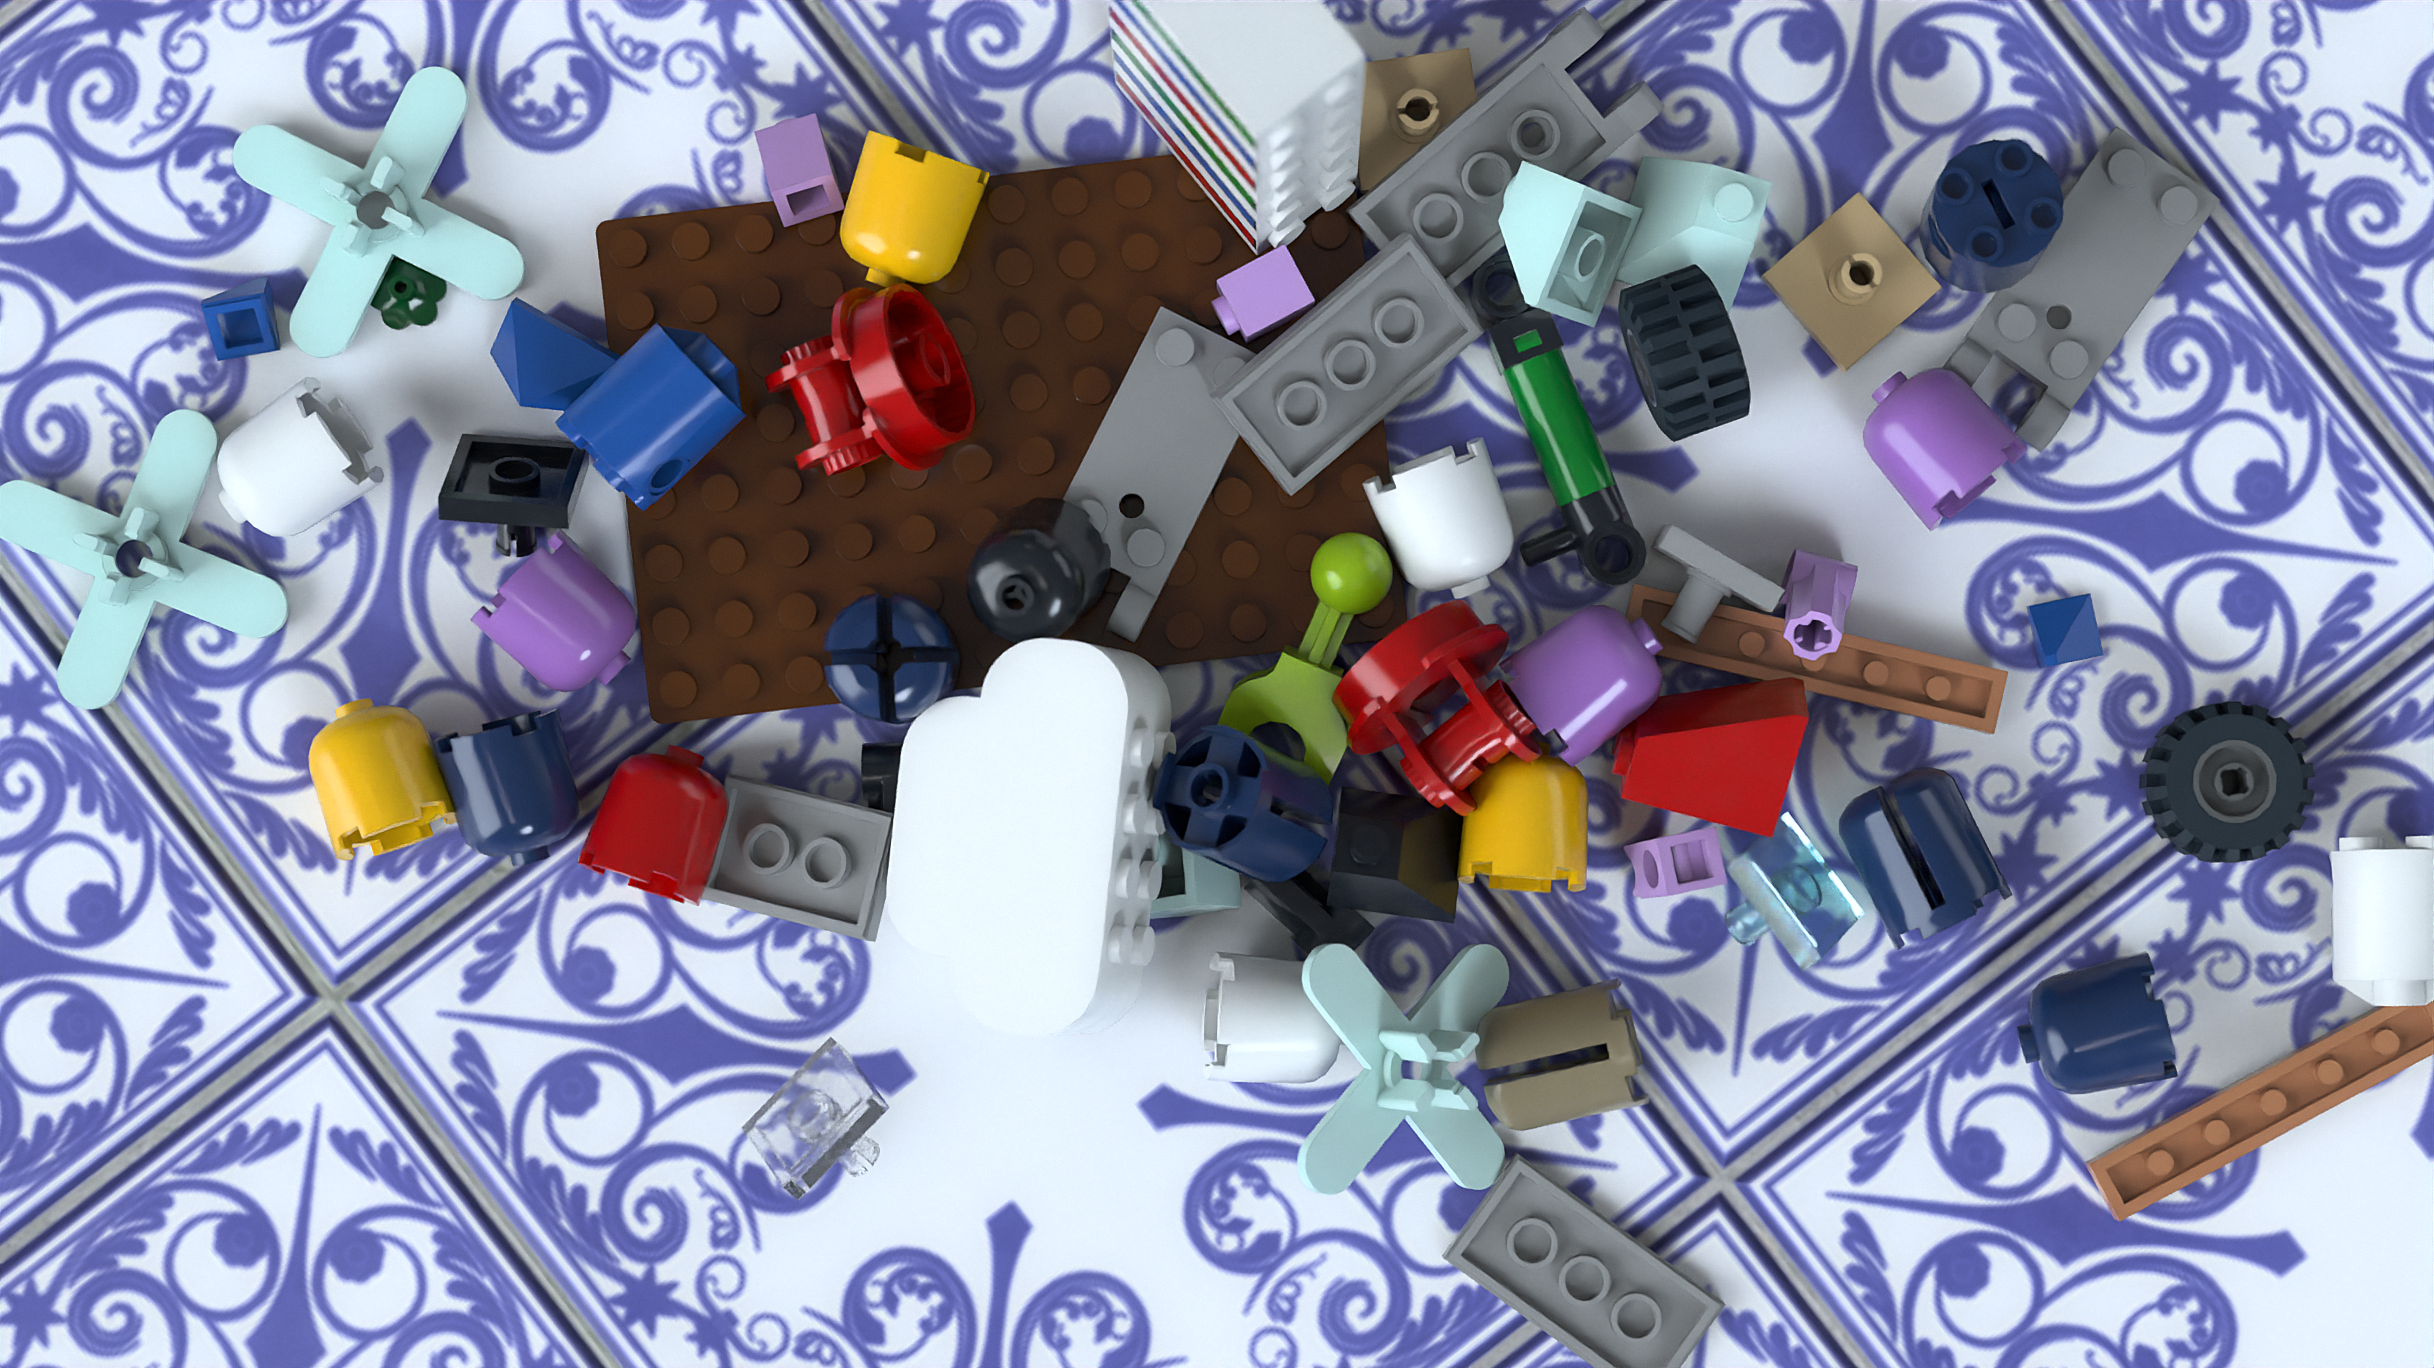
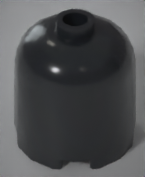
M1037 497L1029 500L1026 504L1010 509L994 524L979 543L967 569V597L975 616L991 633L1011 643H1021L1038 638L1052 639L1062 635L1101 598L1111 576V550L1107 543L1103 544L1099 531L1088 521L1090 515L1084 509L1063 499ZM1009 585H1016L1015 589L1008 590Z

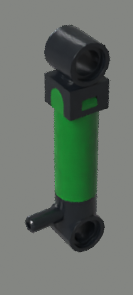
M1510 255L1493 256L1482 263L1475 273L1469 292L1471 305L1479 317L1488 323L1495 324L1486 329L1484 333L1485 340L1500 376L1504 375L1565 524L1564 527L1522 543L1519 547L1521 556L1526 566L1533 567L1575 550L1579 568L1588 581L1598 587L1608 589L1620 587L1638 576L1644 567L1647 555L1645 542L1634 527L1561 349L1564 344L1551 313L1539 308L1531 309L1530 305L1525 303L1520 285V297L1514 304L1502 306L1491 301L1486 293L1485 286L1487 280L1494 275H1508L1519 285ZM1614 538L1622 542L1626 547L1628 562L1621 572L1605 571L1597 563L1595 550L1600 540Z

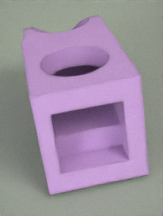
M1716 826L1623 846L1624 853L1631 860L1635 871L1636 880L1632 889L1633 897H1640L1641 899L1664 897L1727 884Z

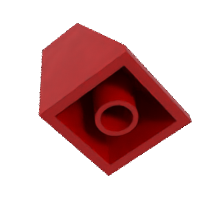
M1786 677L1659 696L1647 711L1619 731L1614 737L1611 754H1614L1615 757L1611 773L1620 776L1621 798L1772 838L1809 720L1804 680Z

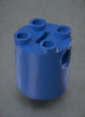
M657 322L583 392L555 421V424L579 449L585 448L596 460L593 466L618 492L623 491L641 510L645 511L671 489L747 414L741 407L738 380L739 369L728 356L703 332L665 327Z

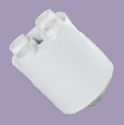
M2434 836L2405 837L2406 849L2386 850L2384 838H2339V851L2329 852L2333 879L2331 908L2333 981L2373 1006L2427 1005L2434 1000Z

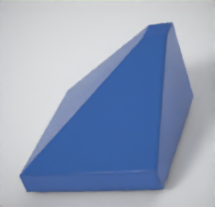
M268 277L254 279L201 301V307L217 361L280 350L281 344Z
M2090 593L2026 606L2040 668L2104 655Z

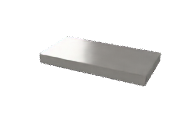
M1403 231L1211 393L1209 397L1285 493L1292 496L1485 331L1413 236Z
M1515 1153L1499 1178L1442 1255L1443 1259L1594 1368H1681L1726 1305L1719 1298L1518 1153Z

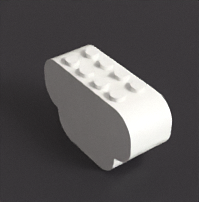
M1038 638L1023 641L1009 648L995 661L984 680L980 698L957 696L936 702L916 718L904 739L900 759L886 886L888 911L895 928L911 946L931 956L952 959V980L959 1000L971 1016L994 1030L1034 1036L1099 1032L1119 1022L1133 1007L1140 993L1144 966L1150 963L1155 947L1154 930L1149 926L1151 901L1157 898L1162 882V869L1160 863L1156 861L1158 837L1163 835L1165 828L1161 812L1152 806L1154 780L1165 755L1168 752L1176 754V740L1174 734L1170 732L1172 709L1167 686L1158 671L1149 662L1136 654L1070 640Z

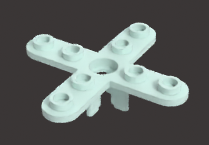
M427 67L416 72L408 80L364 169L273 125L261 124L250 127L237 139L233 149V164L237 173L244 181L335 226L290 318L289 328L291 337L297 347L306 354L316 358H331L341 354L348 348L394 256L485 300L497 301L508 298L521 286L525 277V261L520 250L513 243L423 199L468 108L469 98L466 86L452 71L442 67ZM372 192L387 194L392 199L395 208L394 210L386 207L381 218L389 224L379 229L369 228L360 221L358 216V205L361 199Z
M190 409L176 410L166 415L159 422L120 517L29 481L14 480L0 486V538L95 576L57 671V684L60 693L70 704L78 708L99 709L109 705L119 695L157 602L239 635L255 639L266 638L275 634L287 620L289 599L284 588L277 581L182 543L220 446V438L216 426L207 416ZM129 540L145 542L152 551L153 559L142 558L138 569L146 573L139 577H128L117 566V552L121 545Z
M1325 943L1311 951L1302 971V983L1305 993L1364 1068L1301 1145L1298 1154V1171L1302 1182L1308 1189L1325 1195H1335L1347 1189L1403 1119L1408 1122L1458 1185L1468 1189L1482 1190L1496 1182L1502 1173L1505 1162L1503 1142L1477 1108V1099L1467 1086L1461 1085L1459 1081L1453 1078L1446 1069V1066L1450 1061L1459 1062L1462 1058H1467L1478 1045L1480 1038L1477 1033H1474L1475 1030L1478 1028L1482 1017L1497 1005L1507 990L1509 968L1500 950L1488 944H1471L1463 948L1406 1017L1350 947L1343 944ZM1403 1060L1422 1062L1419 1080L1402 1078L1401 1064Z

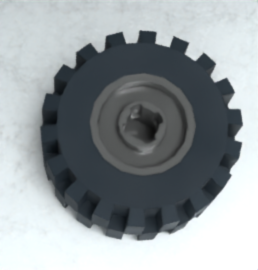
M1693 264L1620 291L1618 305L1619 321L1635 376L1656 424L1671 441L1676 442L1749 415L1751 391L1741 348L1728 312L1715 285L1700 267Z
M2226 701L2186 711L2176 716L2175 721L2170 725L2163 726L2154 736L2158 739L2154 747L2147 748L2142 762L2147 763L2146 773L2139 775V789L2145 788L2147 801L2141 803L2146 816L2152 815L2157 825L2153 829L2162 839L2168 838L2174 843L2172 848L2183 855H2193L2198 857L2197 860L2209 863H2239L2241 861L2256 860L2267 856V852L2280 849L2288 843L2290 839L2287 836L2292 830H2300L2307 819L2301 814L2305 805H2312L2315 791L2307 790L2308 778L2315 777L2313 763L2305 764L2301 753L2308 750L2301 737L2293 738L2288 730L2292 726L2282 717H2271L2267 714L2269 709L2256 704L2247 706L2242 705L2240 701Z

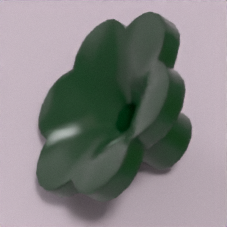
M394 257L370 305L381 311L383 322L391 329L403 330L411 323L426 327L437 319V303L445 298L448 286L445 280L398 257ZM402 284H406V291L399 293V287Z

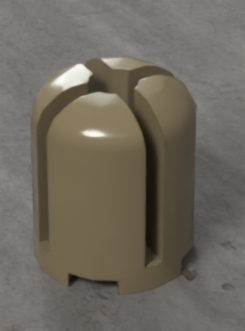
M1619 978L1494 1007L1482 1017L1476 1031L1480 1040L1475 1047L1479 1070L1508 1066L1607 1043L1608 1051L1488 1079L1487 1084L1483 1085L1487 1103L1494 1115L1506 1127L1525 1131L1623 1108L1649 1104L1648 1093L1639 1096L1635 1094L1632 1075L1638 1074L1636 1067L1643 1064L1630 1008L1617 1011L1611 989L1621 986L1622 982Z

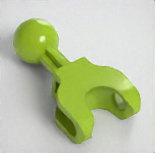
M1357 532L1333 536L1317 550L1311 564L1310 574L1312 586L1319 601L1299 648L1296 649L1286 644L1277 663L1268 669L1254 671L1236 682L1217 724L1226 725L1248 736L1255 727L1269 721L1288 724L1301 735L1306 748L1304 763L1312 766L1326 782L1327 787L1346 750V737L1350 729V725L1332 702L1334 691L1340 683L1345 670L1333 664L1354 615L1367 612L1380 604L1389 592L1393 578L1392 563L1384 547L1372 537Z

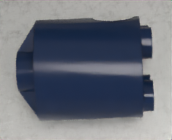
M1990 140L1968 146L1948 161L1922 210L1919 237L1925 259L1940 278L1961 290L1991 293L2014 286L2032 272L2063 222L2064 198L2057 174L2042 155L2033 151L2029 144L2022 140Z

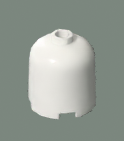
M306 377L235 429L224 440L217 459L218 472L224 487L219 492V498L229 515L238 523L242 524L248 520L254 527L271 536H295L310 529L383 482L384 473L382 468L375 466L370 469L364 457V454L373 448L371 441L358 421L338 397L326 403L315 393L321 389V383L316 378Z
M1481 437L1466 442L1469 450L1467 454L1456 457L1451 445L1394 467L1396 475H1393L1394 481L1382 486L1379 476H1374L1362 483L1398 569L1405 580L1418 589L1435 592L1451 588L1455 599L1477 593L1490 586L1487 574L1501 567L1512 553L1515 541L1513 525L1486 445Z
M1215 951L1210 967L1212 971H1221L1218 989H1205L1202 1018V1051L1214 1052L1215 1062H1211L1210 1065L1205 1064L1204 1077L1207 1080L1302 1084L1314 1082L1327 1074L1337 1060L1340 1045L1346 1044L1305 993L1302 983V971L1305 961Z

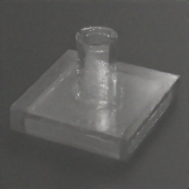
M830 1037L741 1128L780 1185L799 1201L836 1162L841 1164L845 1171L853 1177L861 1176L868 1172L867 1168L856 1159L857 1154L855 1152L860 1154L872 1166L876 1163L880 1153L879 1144L868 1138L865 1133L881 1118L890 1106L849 1052L835 1039Z

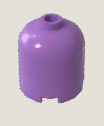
M1943 368L1925 369L1909 379L1901 371L1890 377L1872 394V398L1878 403V406L1867 418L1863 430L1864 447L1871 459L1930 532L1937 528L1944 516L1950 520L1997 481L1991 475L2008 460L2011 464H2015L2028 450L2018 436L1960 376L1953 371Z
M559 529L547 542L555 552L550 554L541 546L497 590L498 593L490 601L497 610L492 614L483 605L470 620L533 677L551 690L560 692L579 690L594 678L605 686L631 660L623 649L634 635L636 625L634 608L617 586L563 530Z
M1590 605L1577 611L1499 663V667L1505 674L1508 673L1514 678L1508 684L1541 733L1545 735L1553 730L1563 745L1568 744L1559 751V754L1573 767L1642 715L1658 699L1663 687L1662 671L1654 654L1663 649V646L1642 617L1630 623L1617 609L1606 605Z

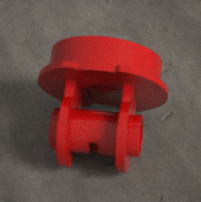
M904 283L893 284L878 292L864 287H857L840 295L833 309L832 334L814 339L786 351L780 355L784 367L764 378L769 393L791 389L799 411H802L806 420L805 426L813 447L795 457L799 470H807L823 465L827 476H834L869 463L884 455L885 451L901 466L912 471H924L936 466L943 458L945 448L968 437L974 426L975 401L973 388L961 351L947 324L930 301L918 290Z
M1452 600L1432 607L1391 632L1354 664L1334 691L1332 702L1350 725L1346 737L1349 747L1357 755H1368L1399 743L1406 755L1400 761V765L1418 792L1436 808H1440L1446 803L1461 816H1468L1477 808V804L1470 793L1469 785L1485 772L1484 767L1487 764L1497 763L1510 751L1527 763H1532L1542 754L1541 748L1532 734V731L1537 726L1525 711L1510 686L1502 679H1498L1492 684L1486 677L1507 649L1509 644L1507 632L1499 624L1484 625L1464 600ZM1462 687L1470 701L1427 736L1422 728L1433 720L1434 716L1431 711Z

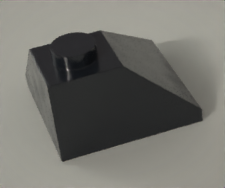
M1342 787L1326 905L1454 924L1459 880L1457 879L1464 816L1455 812L1446 803L1440 808H1436L1425 798Z

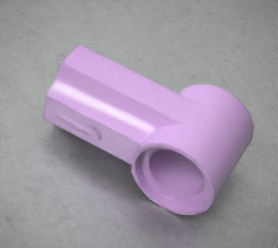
M1794 549L1781 586L1785 591L1779 600V603L1787 605L1783 637L1791 643L1794 655L1816 660L1823 654L1837 651L1843 635L1844 617L1854 590L1858 566L1801 549Z

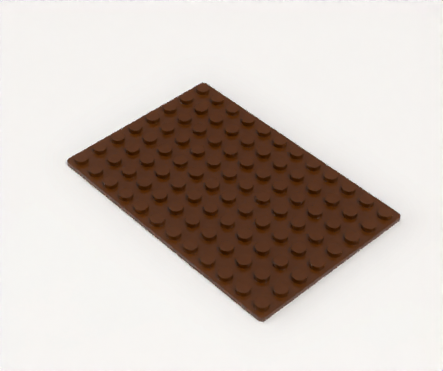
M1174 154L989 176L958 259L950 273L939 281L928 284L905 282V284L918 290L935 307L950 329L961 351L970 376L975 401V421L971 433L965 439L947 446L941 461L936 466L924 471L909 470L898 464L884 451V455L869 463L834 476H827L823 465L807 470H799L795 457L813 447L805 426L806 420L802 411H799L791 389L769 393L764 378L784 367L780 355L786 351L814 339L832 334L833 309L840 295L857 287H864L874 292L887 288L865 280L869 267L852 259L843 248L840 227L845 209L784 227L774 201L601 222L596 228V241L609 350L622 356L657 322L665 327L703 332L739 369L738 380L741 407L747 414L671 489L645 511L641 510L625 494L651 718L659 724H671L842 704L826 680L824 666H832L833 655L823 650L826 632L839 611L859 597L878 593L884 598L893 597L894 592L912 595L938 612L955 634L961 658L957 684L951 691L983 687L984 680L995 661L1009 648L1019 643H1011L991 633L974 614L967 597V569L976 547L994 524L1010 509L1026 504L1029 500L1037 497L1064 498L1161 306L1256 354H1259L1302 318L1306 313L1246 344L1239 330L1231 335L1227 334L1211 301L1220 297L1216 289V280L1269 253L1275 248L1271 245L1257 256ZM1356 188L1335 209L1326 212L1321 207L1303 221L1306 225L1304 230L1286 246L1315 300L1314 307L1365 264L1361 229L1346 212L1358 200ZM850 192L841 193L845 206ZM1384 418L1292 496L1285 493L1243 438L1239 436L1136 642L1132 643L1106 629L1108 621L1131 579L1111 569V576L1101 598L1062 635L1052 639L1077 641L1127 651L1145 659L1153 667L1283 652L1286 644L1298 649L1319 601L1313 589L1310 574L1311 564L1317 550L1333 536L1357 532L1372 537L1384 547L1392 563L1393 578L1390 590L1380 604L1367 612L1354 615L1342 645L1382 640L1408 621L1402 574L1398 569L1362 484L1374 476H1379L1382 486L1391 483ZM1128 494L1121 499L1119 510L1127 518H1136L1142 514L1144 502L1138 495ZM1009 585L1008 590L1015 589L1016 585ZM900 642L888 644V653L884 655L879 654L878 657L879 669L887 668L885 676L889 679H894V673L900 669L903 663H914L913 652L910 650L900 651L902 648Z

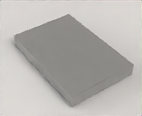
M726 773L723 786L727 790L730 802L728 818L702 899L876 942L886 900L894 813Z

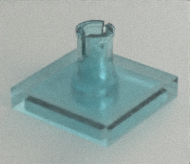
M1788 812L1778 817L1772 838L1758 834L1725 867V870L1748 898L1744 903L1730 909L1725 914V923L1731 935L1740 944L1750 946L1759 937L1772 930L1803 972L1822 960L1864 914V911Z

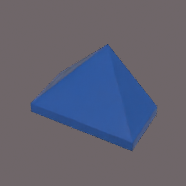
M517 297L511 302L490 351L493 360L520 406L565 411L621 357Z

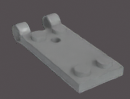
M1582 7L1561 22L1541 44L1351 205L1346 212L1379 251L1403 231L1410 233L1451 288L1454 289L1478 269L1482 263L1506 245L1498 220L1504 208L1505 190L1509 182L1517 175L1522 161L1578 183L1635 133L1649 124L1663 110L1664 104L1647 83L1641 81L1616 99L1603 115L1599 113L1564 70L1596 44L1605 34V31L1589 11ZM1534 122L1541 126L1544 135L1542 142L1538 146L1529 148L1521 140V131L1525 125Z
M2116 126L2108 134L2064 196L2063 222L2032 272L2014 286L1999 290L1994 294L1942 368L1953 371L1972 387L1994 354L2043 389L2042 393L2022 418L2014 433L2034 449L2042 452L2061 429L2072 408L2205 223L2220 199ZM2052 306H2061L2068 312L2069 323L2066 328L2055 329L2049 325L2047 312Z
M1162 306L1063 500L1084 509L1090 515L1088 521L1099 531L1103 544L1107 543L1111 550V569L1131 578L1108 621L1106 629L1132 643H1135L1240 436L1209 395L1258 355ZM1128 494L1138 495L1144 502V510L1136 518H1127L1119 510L1121 499Z

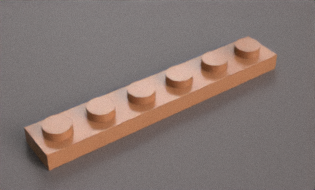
M1638 584L1632 585L1625 618L1632 623L1639 617H1642L1663 646V649L1654 654V656L1760 681L1794 677L1804 680V687L1807 692L1989 735L1995 733L2008 671L1843 633L1836 652L1826 653L1816 660H1810L1794 655L1791 643L1783 637L1785 619L1723 604L1717 605L1699 635L1697 644L1694 645L1660 625L1663 619H1666L1679 594Z
M2434 1000L2427 1005L2377 1006L2086 1161L2085 1165L2114 1219L2117 1221L2124 1220L2434 1054Z

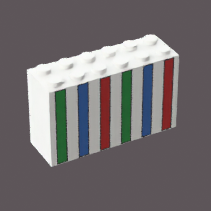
M1107 0L1116 85L1257 256L1271 245L1275 249L1284 244L1287 246L1304 230L1306 225L1303 221L1321 207L1326 212L1335 209L1354 192L1356 186L1353 182L1357 180L1366 54L1321 0Z

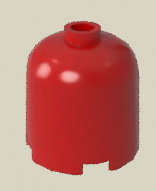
M668 745L665 755L646 752L630 756L619 764L611 777L577 863L602 876L605 870L630 877L628 886L683 904L686 900L693 905L699 906L728 818L730 802L727 790L717 777L701 769L705 758L690 750Z

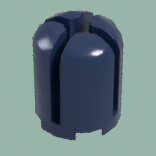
M894 592L893 597L884 598L878 593L859 597L839 611L826 632L823 647L824 651L833 654L832 666H824L827 684L844 706L863 718L896 725L914 722L930 706L946 699L957 684L961 658L955 634L938 612L912 595ZM900 642L902 645L900 651L910 650L913 652L914 663H903L900 669L894 673V679H889L885 676L888 669L885 667L881 670L879 669L878 657L879 654L884 655L888 653V644Z
M1226 725L1202 726L1199 729L1205 731L1204 733L1189 740L1177 754L1168 752L1165 755L1154 780L1152 806L1161 812L1164 828L1173 839H1168L1171 843L1254 880L1261 879L1266 882H1282L1293 878L1319 859L1328 839L1280 817L1283 812H1287L1306 822L1333 825V802L1327 784L1312 766ZM1203 792L1218 798V800L1215 802L1204 797Z
M1931 767L1916 768L1891 780L1890 785L1899 808L1945 899L1943 901L1940 900L1888 794L1882 786H1878L1854 798L1846 806L1839 819V834L1880 915L1895 950H1899L1905 945L1901 935L1915 928L1919 929L1922 938L1925 939L1976 915L1977 909L1984 906L1980 898L1996 889H1999L2004 900L2013 895L1954 778L1941 769Z

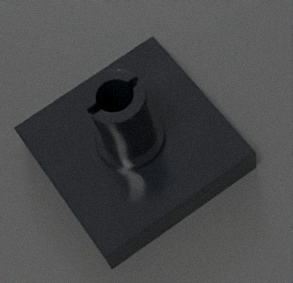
M462 434L438 496L439 520L497 524L496 550L500 554L510 557L511 541H516V557L528 556L537 549L535 527L569 528L589 467V453L585 448L581 450L570 441Z

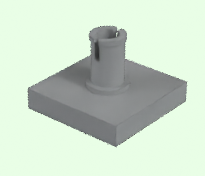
M1673 524L1663 525L1651 548L1687 568L1685 572L1690 577L1666 619H1663L1660 625L1694 645L1697 644L1699 635L1723 595L1730 598L1731 594L1760 611L1772 612L1785 591L1780 586Z

